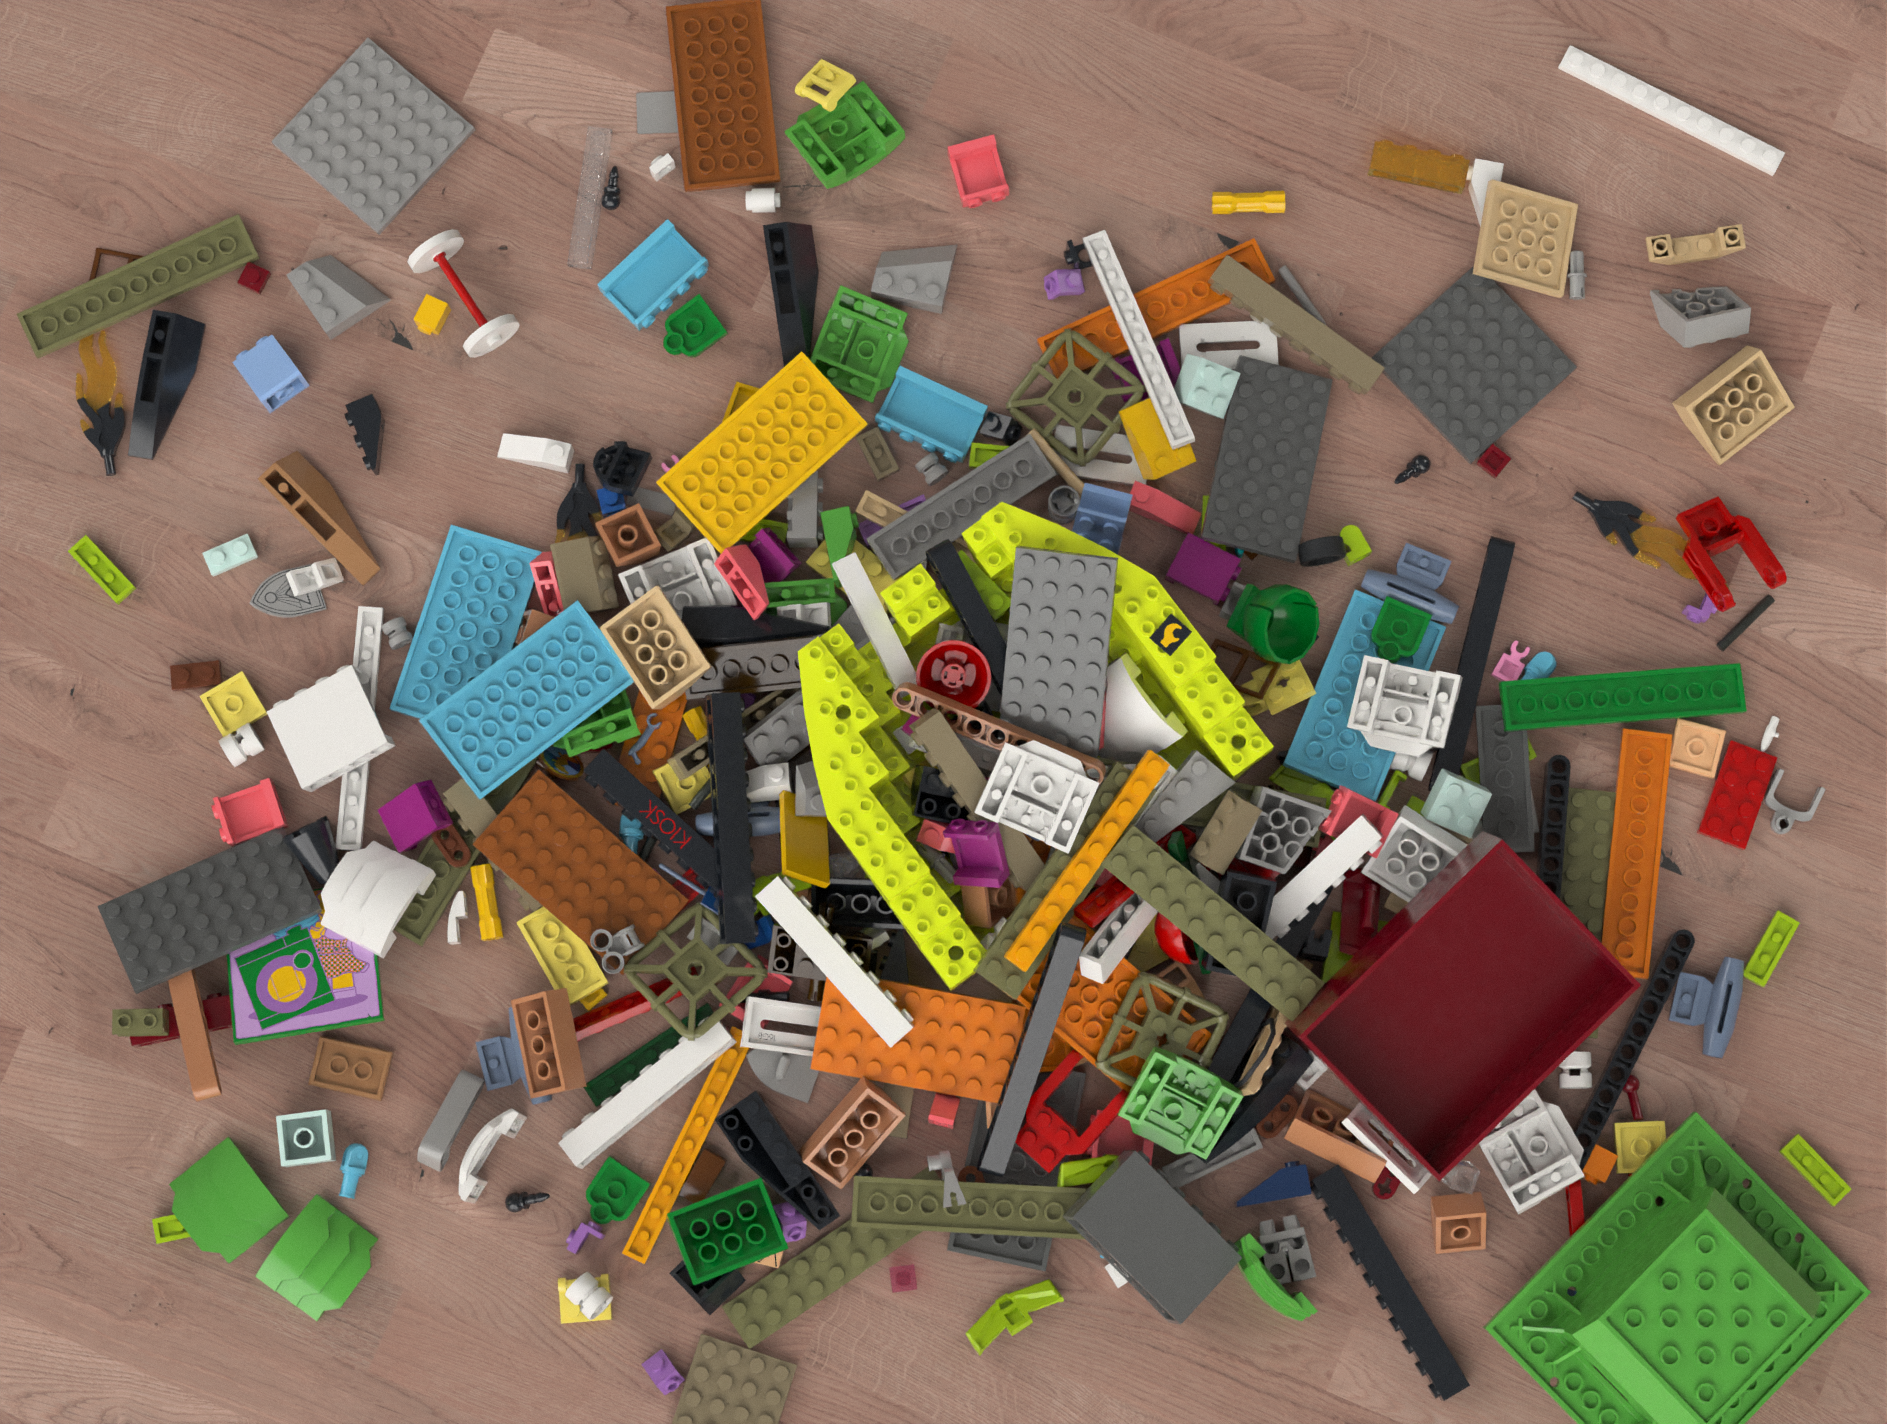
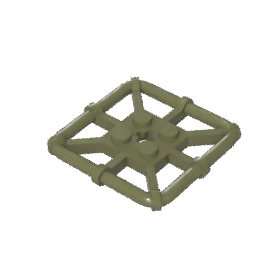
M1069 328L1056 337L1037 362H1033L1031 365L1032 369L1009 397L1006 403V410H1009L1011 415L1029 430L1035 428L1052 448L1070 462L1080 467H1085L1087 463L1097 456L1112 435L1120 431L1119 427L1122 424L1119 413L1111 421L1097 410L1103 401L1111 396L1133 394L1122 409H1125L1140 402L1143 393L1146 391L1141 381L1112 358L1113 355L1109 352L1105 353L1082 334ZM1073 341L1099 360L1088 375L1075 366ZM1066 342L1068 367L1057 379L1044 368ZM1107 366L1131 386L1104 389L1094 379ZM1039 374L1053 384L1042 398L1019 400ZM1079 391L1081 393L1079 396L1081 398L1080 402L1075 401L1071 403L1070 393L1076 394ZM1046 405L1056 415L1044 429L1023 413L1020 408ZM1093 415L1105 424L1107 428L1085 454L1082 428ZM1062 419L1075 428L1078 455L1051 435Z
M700 902L685 910L664 930L660 929L657 931V936L631 957L627 964L624 965L623 971L629 981L651 1003L650 1007L655 1012L658 1011L680 1035L688 1038V1041H695V1038L704 1035L728 1013L732 1014L736 1010L735 1007L768 977V970L765 969L762 961L744 943L719 944L711 950L701 940L703 915L718 931L719 918L717 914L701 905ZM695 916L694 939L680 949L669 937ZM663 943L675 954L664 965L640 964ZM733 945L754 968L727 967L718 956ZM694 966L697 968L701 966V974L698 976L690 975V967ZM637 974H664L673 985L658 997ZM727 976L754 977L729 1000L716 987ZM678 991L690 1001L688 1028L665 1005ZM711 992L722 1003V1006L695 1028L697 1002Z
M1144 971L1140 972L1131 983L1117 1014L1114 1013L1112 1017V1025L1098 1051L1097 1060L1095 1061L1096 1068L1100 1069L1104 1074L1132 1087L1137 1078L1110 1065L1133 1055L1146 1060L1153 1047H1158L1181 1057L1185 1054L1199 1061L1198 1065L1207 1069L1213 1062L1211 1058L1226 1029L1227 1020H1229L1228 1012H1224L1218 1005L1191 993V989L1187 987L1181 988L1157 975L1145 973ZM1149 983L1177 996L1169 1014L1156 1009ZM1141 988L1148 1010L1141 1025L1127 1020L1126 1017ZM1185 1002H1189L1214 1014L1189 1025L1177 1019ZM1217 1023L1202 1055L1186 1048L1193 1032ZM1122 1025L1137 1031L1129 1048L1108 1055ZM1165 1033L1166 1043L1158 1046L1157 1036H1163Z

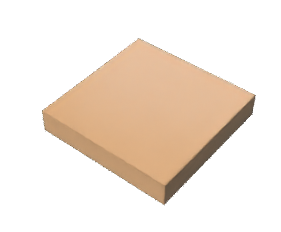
M1677 718L1672 736L1669 767L1714 779L1726 731Z

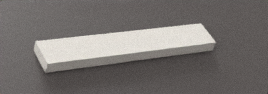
M856 552L832 563L894 689L896 690L903 682L916 684V672ZM900 691L901 698L909 695L907 691Z

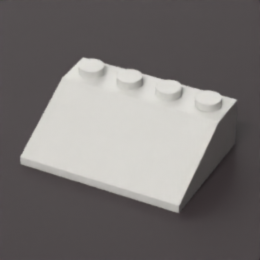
M1404 805L1377 859L1371 856L1361 873L1409 903L1467 844Z

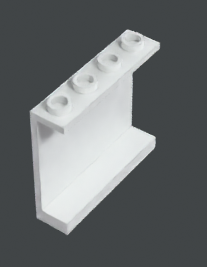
M353 665L340 667L337 669L336 674L318 679L315 682L316 685L295 692L294 697L287 701L281 700L275 703L273 708L267 711L300 786L306 791L313 792L396 746L392 737L384 733L358 675L362 674L361 670Z

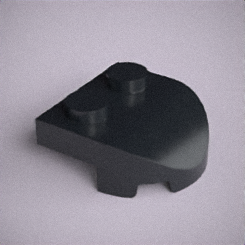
M615 441L614 445L606 449L602 447L596 453L593 467L598 481L605 489L634 497L652 460V456L649 452L629 448L625 441Z

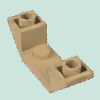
M1742 224L1718 227L1714 233L1673 239H1671L1670 234L1645 238L1649 262L1665 265L1717 259L1746 248Z

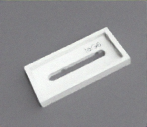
M1256 321L1183 324L1179 326L1181 369L1187 354L1202 357L1234 371L1240 355L1279 365L1277 336L1270 332V327L1264 322L1261 324ZM1257 341L1260 344L1258 349L1200 352L1196 348L1198 344Z
M1058 425L1055 438L1069 449L1077 448L1075 428ZM1082 428L1084 449L1089 450L1103 431ZM1114 433L1101 449V452L1130 456L1132 458L1130 464L1093 459L1085 467H1080L1070 462L1053 448L1078 478L1133 486L1134 482L1138 481L1146 485L1147 479H1143L1127 435Z
M750 996L746 997L740 1047L812 1057L815 1036L765 1030L761 1028L760 1023L762 1020H771L818 1027L821 1007Z
M1361 1102L1341 1122L1372 1153L1387 1160L1385 1166L1413 1194L1430 1178L1431 1174ZM1368 1122H1370L1373 1126H1375L1379 1131L1381 1130V1131L1383 1132V1135H1384L1388 1140L1391 1139V1140L1394 1142L1393 1145H1394L1408 1160L1411 1159V1160L1413 1161L1412 1164H1413L1414 1168H1412L1404 1159H1402V1158L1368 1125Z

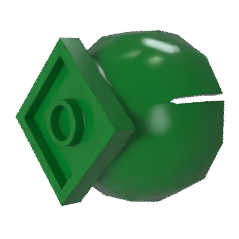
M1247 583L1226 627L1246 641L1256 655L1278 664H1291L1302 659L1315 643L1320 625L1318 606H1315L1317 603L1310 593L1301 588L1287 584H1274L1260 590L1255 585Z

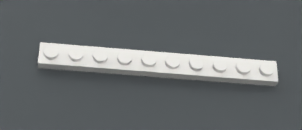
M1571 45L1558 69L1771 176L1776 172L1785 152Z
M1103 230L1084 237L1083 244L1172 450L1195 442V436L1106 231Z
M358 606L353 666L359 668L362 672L358 677L375 712L382 640L381 626L383 625L384 609ZM370 760L342 775L336 837L337 850L354 851L362 849Z

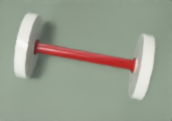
M451 229L425 241L414 250L407 262L414 273H423L438 266L441 267L480 327L467 338L463 345L468 356L475 358L501 346L516 333L520 325L513 314L499 316L489 322L486 320L447 261L459 251L464 243L459 231Z

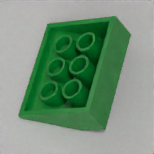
M762 1178L670 1212L666 1216L693 1285L700 1284L789 1249Z

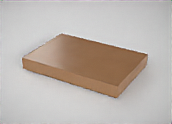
M320 1036L308 1085L382 1101L394 1052Z

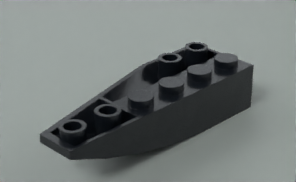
M793 222L763 225L784 367L800 352H803L810 360L819 275L812 225Z
M159 310L152 311L134 403L128 456L148 460L154 459L196 373L206 324L177 313Z
M734 605L684 606L681 619L699 648L820 635L830 630V626L763 612L758 619L753 620L746 608Z
M916 765L911 786L912 815L950 823L955 819L969 821L966 817L969 814L964 806L960 808L952 797L955 792L951 786L947 788L938 776L941 774L940 770Z
M1284 1034L1281 1035L1282 1041L1273 1052L1271 1057L1272 1063L1263 1074L1260 1089L1255 1094L1246 1095L1242 1098L1207 1159L1192 1153L1205 1164L1209 1163L1244 1137L1274 1109L1314 1062V1059L1300 1045ZM1257 1041L1240 1061L1234 1073L1235 1084L1239 1082Z
M754 1091L714 1119L741 1160L818 1230H821L840 1217L839 1212L810 1167L803 1163L799 1150L759 1091Z

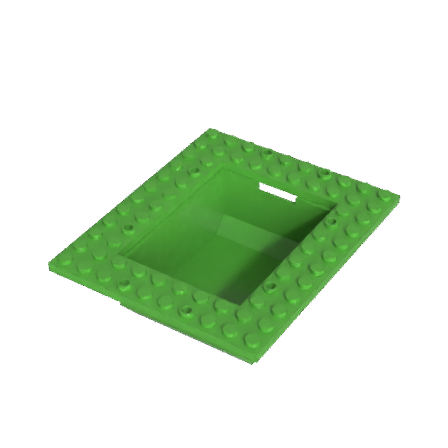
M1693 1111L1483 1328L1577 1424H1745L1871 1292L1697 1112ZM1748 1179L1749 1186L1747 1188H1744L1742 1185L1743 1180ZM1660 1196L1662 1203L1657 1206L1655 1199ZM1797 1233L1801 1234V1240L1799 1242H1796L1795 1235ZM1571 1286L1576 1291L1574 1296H1569L1567 1293L1568 1288ZM1592 1365H1594L1609 1380V1382ZM1552 1377L1557 1378V1383L1554 1386L1550 1385Z

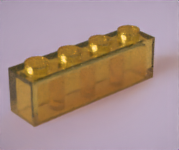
M1380 140L1374 143L1367 175L1462 194L1465 188L1470 160L1458 154L1448 156L1441 154L1438 150L1429 149L1423 151L1418 150L1413 145L1398 146L1394 145L1392 141Z

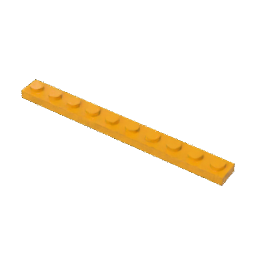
M1152 750L1146 751L1003 956L1023 972L1028 970L1170 766L1169 763Z
M732 1026L730 1034L737 1042L716 1059L622 1254L643 1264L647 1262L667 1220L666 1216L671 1212L715 1122L714 1119L717 1117L750 1049L740 1047L742 1030Z

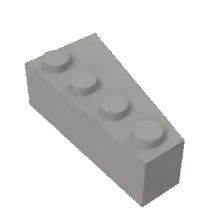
M1192 750L1177 769L1178 773L1135 825L1155 843L1236 783L1197 750Z

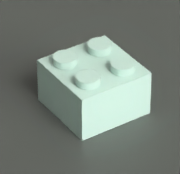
M1187 354L1174 390L1180 404L1224 419L1240 373L1202 357Z
M1442 768L1421 810V814L1429 821L1471 838L1492 793L1486 787Z
M325 1109L276 1116L282 1167L336 1161L331 1111Z

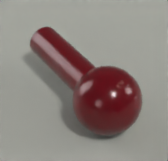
M1630 1074L1622 1091L1627 1093L1634 1121H1640L1644 1119L1637 1094L1640 1081L1635 1075Z

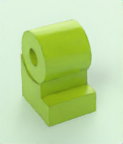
M1347 525L1342 528L1339 536L1343 537L1344 547L1348 551L1344 558L1346 564L1350 566L1370 556L1372 550L1361 530L1355 525Z

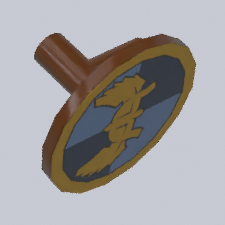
M553 745L540 753L535 763L548 773L547 777L553 782L556 781L557 777L565 780H577L581 778L584 770L583 763L577 755L569 758L565 749L554 747Z

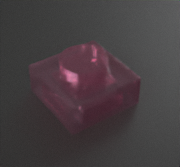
M914 1264L889 1267L892 1293L917 1290Z

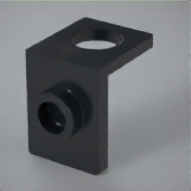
M1072 240L1067 241L1066 251H1063L1067 265L1071 264L1072 269L1080 270L1093 266L1091 260L1083 262L1079 258V252L1086 249L1084 244L1074 246Z

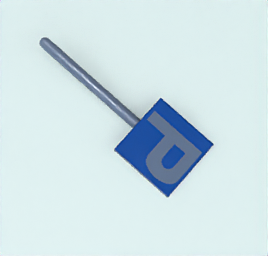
M659 864L662 870L702 894L704 897L700 904L718 915V901L713 896L715 893L713 889L709 887L705 891L664 864Z

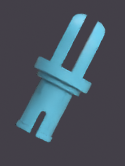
M1547 651L1536 654L1525 666V675L1521 680L1549 678L1556 668V659L1553 654Z
M622 814L619 837L637 855L638 841L644 837V833L639 829L642 825L635 819L632 822L629 821Z
M353 1143L346 1147L340 1167L344 1176L339 1196L355 1199L358 1179L365 1175L368 1162V1150L362 1144Z

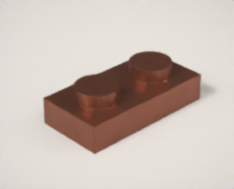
M219 660L170 666L171 687L173 691L216 687L222 683L221 662Z

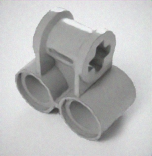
M634 924L618 931L613 936L604 929L596 930L591 935V946L597 951H606L602 958V967L609 974L619 973L623 969L624 959L622 956H627L645 946L644 943L640 942L634 930ZM599 933H604L609 938L608 945L603 948L597 947L594 943V938ZM627 934L629 935V937H630V939H631V941H632V943H633L632 946H631L629 940H628L627 937H626ZM611 955H615L620 959V966L615 970L608 969L605 964L606 959Z

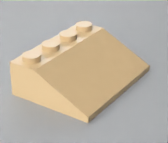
M1748 345L1672 403L1683 423L1718 465L1724 463L1795 408L1762 350Z
M656 585L599 627L652 709H663L712 667L659 585Z

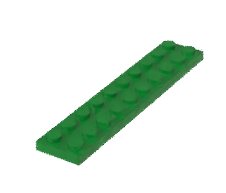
M1740 663L1501 681L1499 683L1504 732L1747 712Z

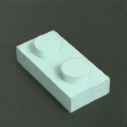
M248 534L202 553L213 577L258 558Z

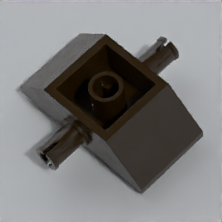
M827 902L819 903V914L829 923L827 929L833 935L838 933L846 942L844 948L850 954L855 952L863 961L861 967L868 973L873 938L850 926L832 924L835 905L829 903L826 913ZM775 923L772 932L768 973L809 978L810 984L807 999L813 1001L816 991V1002L822 1001L827 976L779 923Z

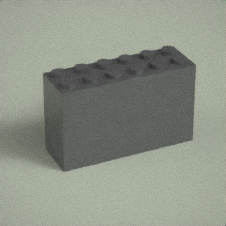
M1123 1151L1068 1209L1063 1217L1169 1323L1181 1325L1242 1257L1237 1253L1239 1248L1232 1241H1225L1220 1236L1221 1230L1214 1223L1210 1222L1208 1224L1202 1218L1204 1213L1196 1205L1192 1204L1190 1206L1184 1200L1186 1195L1178 1187L1174 1186L1172 1188L1166 1182L1168 1177L1160 1169L1154 1170L1148 1164L1150 1159L1142 1151Z

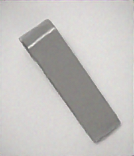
M463 1069L460 1071L417 1152L418 1162L439 1172L443 1170L450 1155V1148L482 1091L485 1083L484 1079Z

